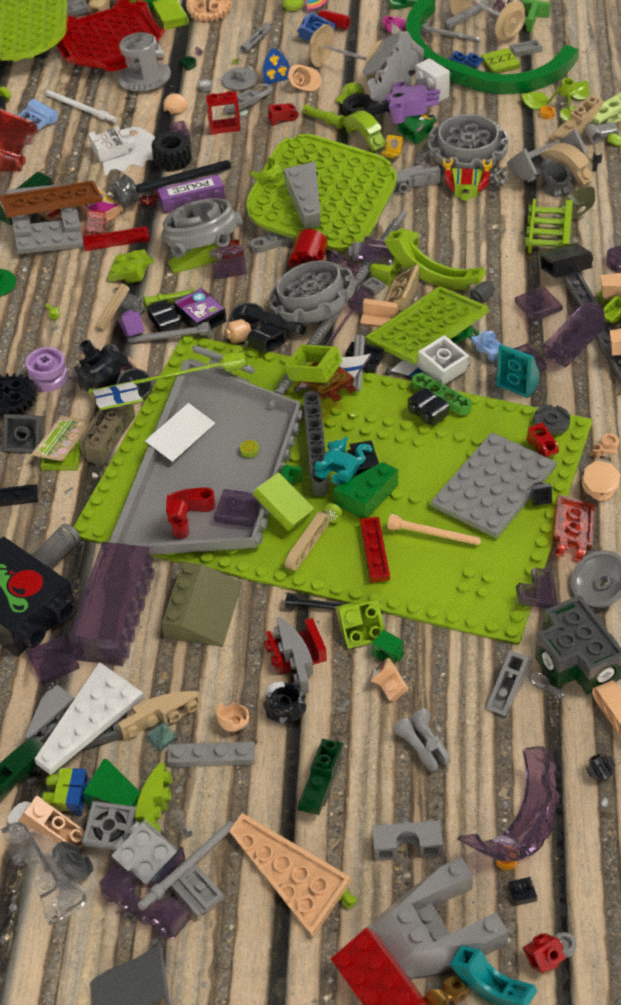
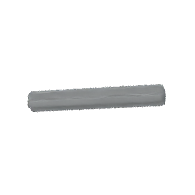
M482 0L479 2L489 7V1ZM473 5L447 19L445 27L451 28L484 9Z
M364 335L355 336L353 357L364 355ZM362 370L355 381L351 383V390L353 392L361 390Z

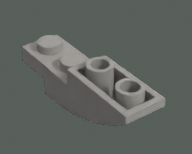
M422 165L397 171L396 187L392 195L411 192V187L440 183V167L423 169Z
M279 617L277 618V626L274 627L276 639L280 638L278 643L279 653L284 655L285 662H290L291 670L295 669L296 674H293L295 685L299 686L303 693H309L307 676L313 675V662L310 652L299 633L287 621Z

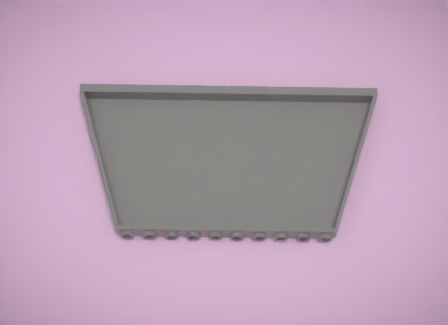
M184 360L180 371L201 367L202 365ZM210 368L178 375L155 432L188 403L214 421L215 424L173 462L151 445L148 446L107 546L109 556L126 557L257 548L258 544L261 545L263 540L262 532L267 528V517L271 516V513L252 494L256 488L278 472L281 474L283 465H286V460H290V449L295 445V434L299 433V422L303 421L304 411L301 410V402ZM270 399L276 401L273 409L267 408ZM246 440L256 441L259 445V453L252 458L242 456L240 452L242 442ZM189 488H211L215 495V508L210 512L189 511L186 517L188 518L190 533L184 539H176L172 535L171 524L167 519V495Z

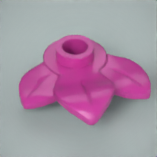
M385 16L383 18V26L390 33H392L391 22L401 31H406V19Z

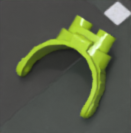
M271 156L267 157L268 161L274 165L271 169L256 173L253 171L249 172L250 176L255 179L272 180L274 182L277 181L278 176L282 177L284 175V171L278 165L276 159Z

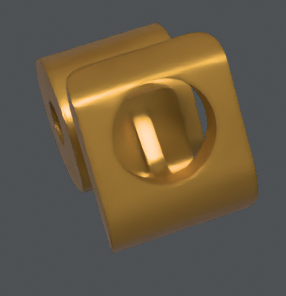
M454 975L443 982L441 989L427 991L424 998L429 1005H447L450 1001L457 1005L465 1000L470 993V989L457 975Z

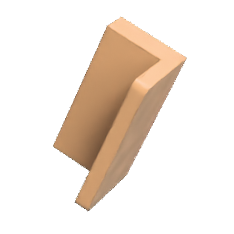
M364 298L363 315L360 325L380 327L398 315V303Z

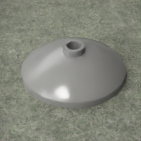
M607 550L596 551L585 556L575 567L571 578V587L575 597L581 595L584 602L592 608H603L617 602L621 598V556Z

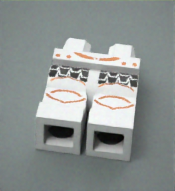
M116 126L114 129H109L105 133L98 135L95 132L88 133L90 145L99 162L123 154L127 155L129 154L128 149L136 147L133 136H130L128 128L120 130Z

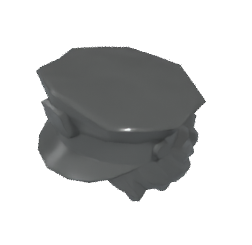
M545 158L540 164L541 177L544 180L541 187L544 193L553 196L568 195L573 188L570 182V170L560 162H553L551 159Z
M126 174L119 181L110 184L112 193L122 208H128L132 202L140 200V194L136 192V184Z

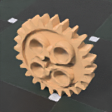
M186 0L188 15H191V18H195V21L198 19L200 22L205 20V23L208 20L213 23V20L218 22V18L224 19L223 15L228 16L227 12H231L230 8H232V0Z

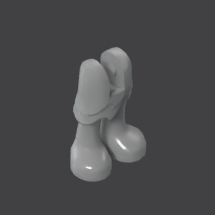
M420 709L413 715L411 722L408 718H402L394 725L393 730L397 736L409 742L418 753V759L421 760L428 770L434 772L438 770V764L433 755L435 754L444 766L450 763V756L443 746L442 740L439 739L438 735L435 737L428 726L431 719L429 711L427 709ZM414 729H415V730L422 736V738L426 741V743H427V744H426V747H425L424 744L421 742V740L418 738V736L416 735Z

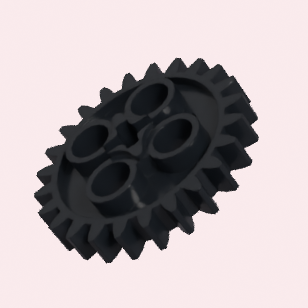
M6 373L5 377L0 374V419H3L4 414L17 415L20 413L24 415V410L30 411L29 406L34 407L33 402H37L36 397L38 395L36 385L33 384V380H29L28 376L23 378L22 374L17 377L16 373H13L12 376Z

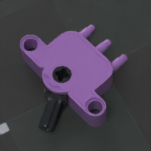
M398 82L393 85L392 92L385 96L386 100H383L381 104L366 108L365 111L372 116L388 112L391 117V123H402L405 121V117L425 114L428 111V107L439 105L438 100L440 97L438 94H440V90H427L426 85L407 86L406 82Z

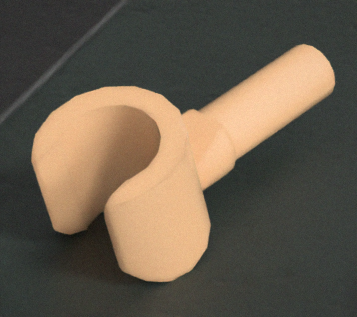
M597 443L593 446V450H591V456L593 458H600L602 454L617 455L618 450L606 449Z

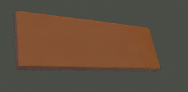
M93 180L0 195V204L7 218L103 202L102 195Z

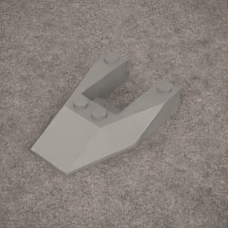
M462 857L439 867L400 896L367 927L377 933L411 980L446 975L454 971L450 962L461 945L480 949L484 956L507 945L508 930L497 913L450 934L434 908L472 889L473 874Z

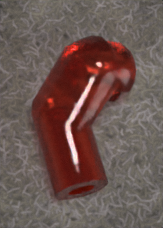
M157 190L152 195H142L139 203L141 205H154L158 201Z

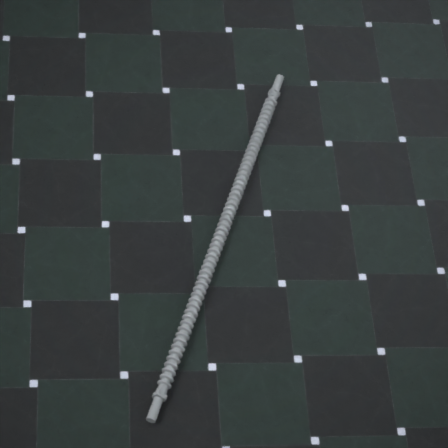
M401 210L397 218L392 220L393 223L387 227L376 243V246H374L354 275V293L369 273L371 264L377 260L379 253H382L385 249L386 244L384 241L389 233L397 231L398 227L402 225V220L407 215L406 210ZM345 306L332 317L322 321L307 345H319ZM285 374V377L278 384V388L274 390V393L284 396V392L288 391L294 382L289 380L288 374ZM270 399L267 408L273 409L276 401Z

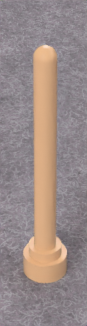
M391 514L389 517L388 529L396 531V529L400 530V528L474 545L481 543L479 537L403 521L402 518H399V515Z

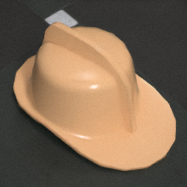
M296 64L288 72L287 78L294 88L315 91L321 85L319 72L311 67Z

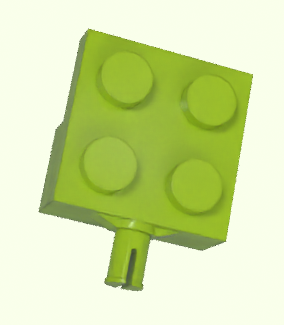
M145 249L119 254L115 257L107 278L110 282L125 279L127 284L142 281L148 265L153 264L154 259L152 257L149 258Z

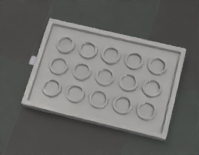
M492 432L431 501V507L497 539L531 499V486L537 482L544 483L557 467V462Z

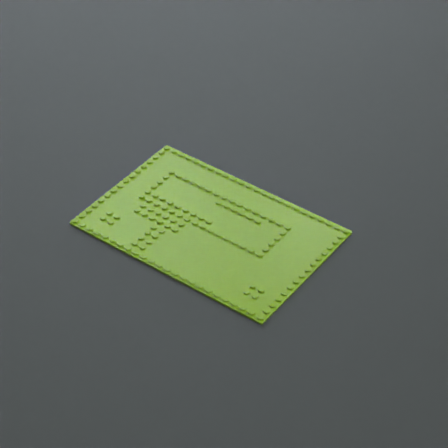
M186 335L181 337L160 375L180 371L183 361L188 359H194L208 365L211 358L193 352L192 347L195 345L222 355L236 351H245L248 365L252 366L255 372L250 374L239 369L232 371L231 374L248 380L250 384L274 392L283 377H285V374H287L285 365L292 356L273 352L262 353L249 347ZM307 362L305 366H313L315 362ZM362 371V383L359 392L351 390V383L335 387L327 386L322 390L319 387L299 390L300 388L298 387L302 381H294L288 391L284 392V396L301 402V410L304 411L303 396L306 392L316 391L320 395L325 453L329 451L327 447L328 442L342 440L346 436L348 437L346 453L347 450H350L349 444L372 440L379 463L384 462L398 469V486L368 517H379L390 580L370 582L360 527L361 518L341 508L343 514L340 520L335 523L329 522L326 530L297 571L285 567L288 554L316 514L320 511L322 512L328 503L334 504L333 488L339 486L332 483V476L337 473L331 471L328 474V492L323 496H316L311 491L305 415L303 421L299 422V433L295 434V445L290 449L291 456L289 461L286 460V465L302 468V483L293 482V487L314 508V511L310 513L311 515L288 532L271 514V516L267 517V528L262 532L261 545L258 544L257 548L148 555L181 564L182 562L203 564L226 575L345 604L378 599L382 613L519 645L546 567L553 540L555 539V532L560 524L557 517L562 515V509L564 510L565 508L561 507V504L566 505L565 502H567L591 429L592 419L570 414L568 430L558 435H552L558 444L559 453L548 458L556 461L557 467L543 483H550L552 486V503L533 506L530 499L496 539L431 507V501L492 432L538 453L533 444L530 445L526 440L528 428L534 426L533 417L538 409L537 407L456 391L471 400V412L467 415H460L449 409V415L432 426L424 423L421 417L410 413L408 410V398L418 392L412 387V381ZM178 375L157 379L151 394L145 400L73 527L79 533L80 539L108 546L149 444L145 440L155 432ZM437 388L430 389L433 392L439 391ZM446 396L445 399L451 400L453 397ZM391 514L399 515V518H402L403 521L479 537L481 543L474 545L400 528V530L396 529V531L388 529L389 517Z

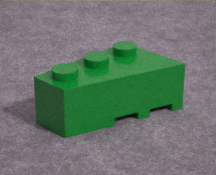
M381 462L350 479L348 482L333 488L334 504L360 518H368L398 486V469Z

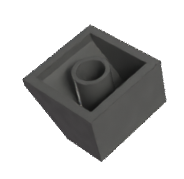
M4 414L3 451L33 452L44 438L45 416Z

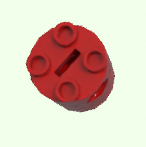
M313 229L300 231L296 235L288 260L290 268L292 269L307 262L323 261L328 246L326 237Z

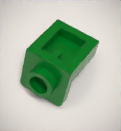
M283 465L281 475L292 486L293 482L302 483L303 473L301 467Z

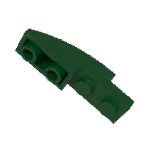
M34 736L17 747L0 763V803L19 781L22 783L37 766L35 757L44 743Z
M322 738L310 768V776L298 803V811L320 815L322 807L326 805L343 749L342 742Z

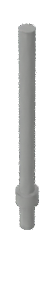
M228 821L160 884H155L149 889L148 894L138 902V907L141 910H145L152 902L158 901L163 897L165 891L230 833L229 830L234 823Z

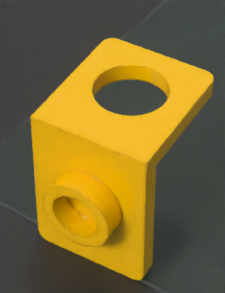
M388 135L386 150L381 152V155H386V158L391 159L401 155L403 137ZM392 139L398 140L399 145L397 148L391 147L390 141Z

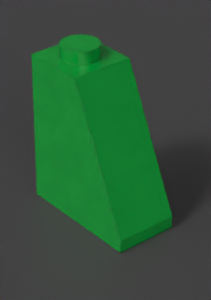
M104 758L83 794L86 805L89 806L92 805V801L137 807L140 791L108 759Z

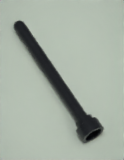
M288 592L285 602L286 609L302 606L335 610L336 606L345 605L344 603L303 599L296 596L295 593Z

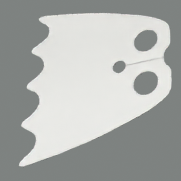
M139 127L128 128L129 132L132 130L138 131V134L133 136L136 147L128 149L129 154L127 155L123 154L103 161L105 176L112 169L125 172L129 165L143 167L145 161L153 160L151 144L155 140V136Z

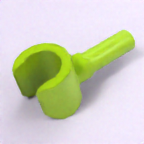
M45 304V307L50 310L48 312L49 317L52 320L57 319L60 316L58 307L53 308L50 304Z

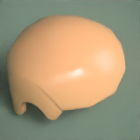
M176 93L168 95L164 100V112L168 110L171 115L184 112L187 108L186 99Z
M232 702L230 706H225L221 703L216 709L217 722L227 732L242 730L250 721L248 709L235 702Z

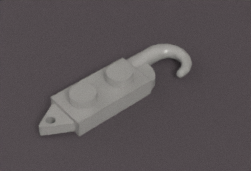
M263 83L257 86L258 88H267L262 92L249 89L237 95L239 111L269 95L272 92V87L269 84ZM234 104L225 105L223 112L234 111Z

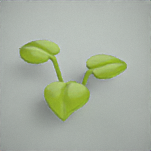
M564 78L561 86L557 87V90L549 100L542 92L522 93L521 96L529 108L540 110L541 107L547 106L560 91L562 96L568 97L567 108L560 111V118L566 122L571 118L570 113L576 108L570 107V97L575 100H585L589 97L590 92L588 80L574 83L573 79Z

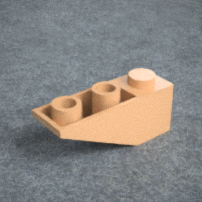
M38 796L33 799L18 819L19 822L34 833L57 844L66 841L80 849L83 847L82 841L85 830Z

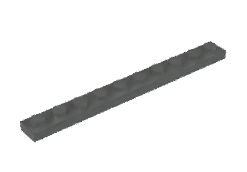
M580 271L564 275L562 277L564 283L621 384V355L612 356L610 346V330L612 328L610 324L597 317L601 308Z

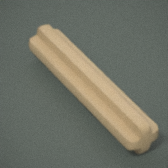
M121 284L96 323V326L101 330H105L130 289L127 285Z

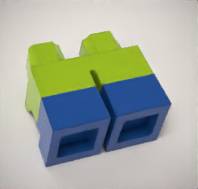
M60 768L59 774H48L46 780L47 788L55 789V792H44L42 800L60 813L61 811H69L74 816H82L85 802L83 792L89 782L86 769Z

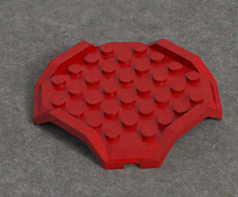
M118 0L111 9L76 18L67 14L66 33L56 45L66 65L75 63L79 66L99 67L115 72L127 68L125 56L121 54L119 47L123 38L134 33H149L158 42L165 34V29L158 27L152 18L146 1L137 0L136 3H132L129 0Z

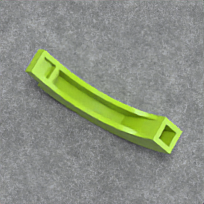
M406 230L391 231L384 241L392 255L404 268L408 270L417 264L419 266V278L438 287L441 286L451 290H468L471 284L481 283L486 274L484 267L457 269L433 261L413 244Z

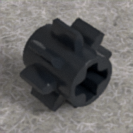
M598 753L589 758V766L586 770L590 777L602 781L612 776V767L615 764L611 756L607 757L603 753Z

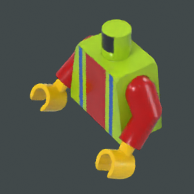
M450 157V163L447 164L444 158L443 167L446 168L444 171L445 184L454 192L455 197H461L462 200L468 201L470 198L478 197L479 192H482L488 186L489 170L493 167L492 160H490L489 165H485L486 159H483L484 171L483 169L452 168L451 170L453 159Z

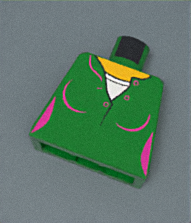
M422 114L405 117L404 122L398 123V132L417 145L429 137L433 124L437 121L436 117L433 114L429 116Z

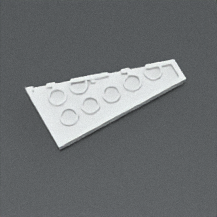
M99 662L35 757L36 764L48 774H53L132 709L133 706L144 699L143 692Z

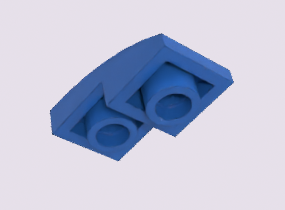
M455 51L449 60L477 69L483 58L471 52L466 56L461 52Z

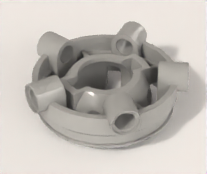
M219 198L202 199L185 204L173 210L165 217L162 240L171 247V252L175 257L181 258L192 248L202 247L211 243L220 247L228 246L230 243L229 234L236 227L242 226L243 221L238 211L234 212L231 209L230 203L226 200Z

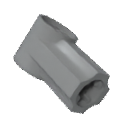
M615 122L598 126L590 123L584 128V134L592 144H597L603 138H607L609 134H617L618 132Z

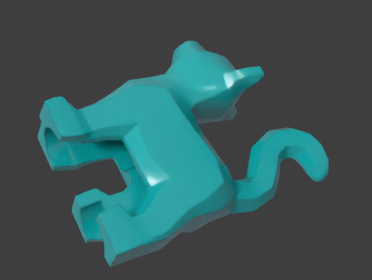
M347 436L342 440L328 442L327 447L329 451L325 453L322 462L317 461L315 463V476L324 479L331 471H334L337 474H333L332 483L341 485L344 482H348L366 459L363 451L372 452V447L368 444H360L355 449L356 458L346 453Z

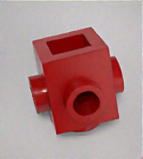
M546 933L535 936L532 942L522 947L531 968L541 973L557 968L559 963L566 959L562 951L564 947L557 937Z

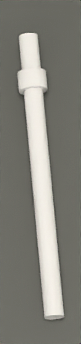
M46 91L47 96L96 115L101 120L117 122V117L109 115L104 110L99 111L53 91Z

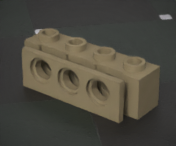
M128 404L104 410L99 409L79 439L81 455L86 456L87 462L104 466L135 418L134 405Z

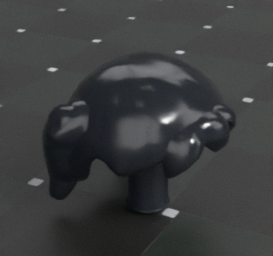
M85 340L79 345V349L85 357L79 361L81 366H75L74 370L77 374V382L80 389L89 391L90 388H101L113 382L121 374L122 369L128 366V356L120 352L114 344H107L100 351L93 346L91 340Z

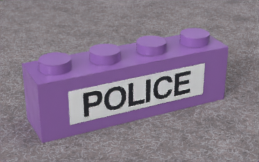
M219 174L157 189L158 200L164 213L202 199L225 198L224 184Z

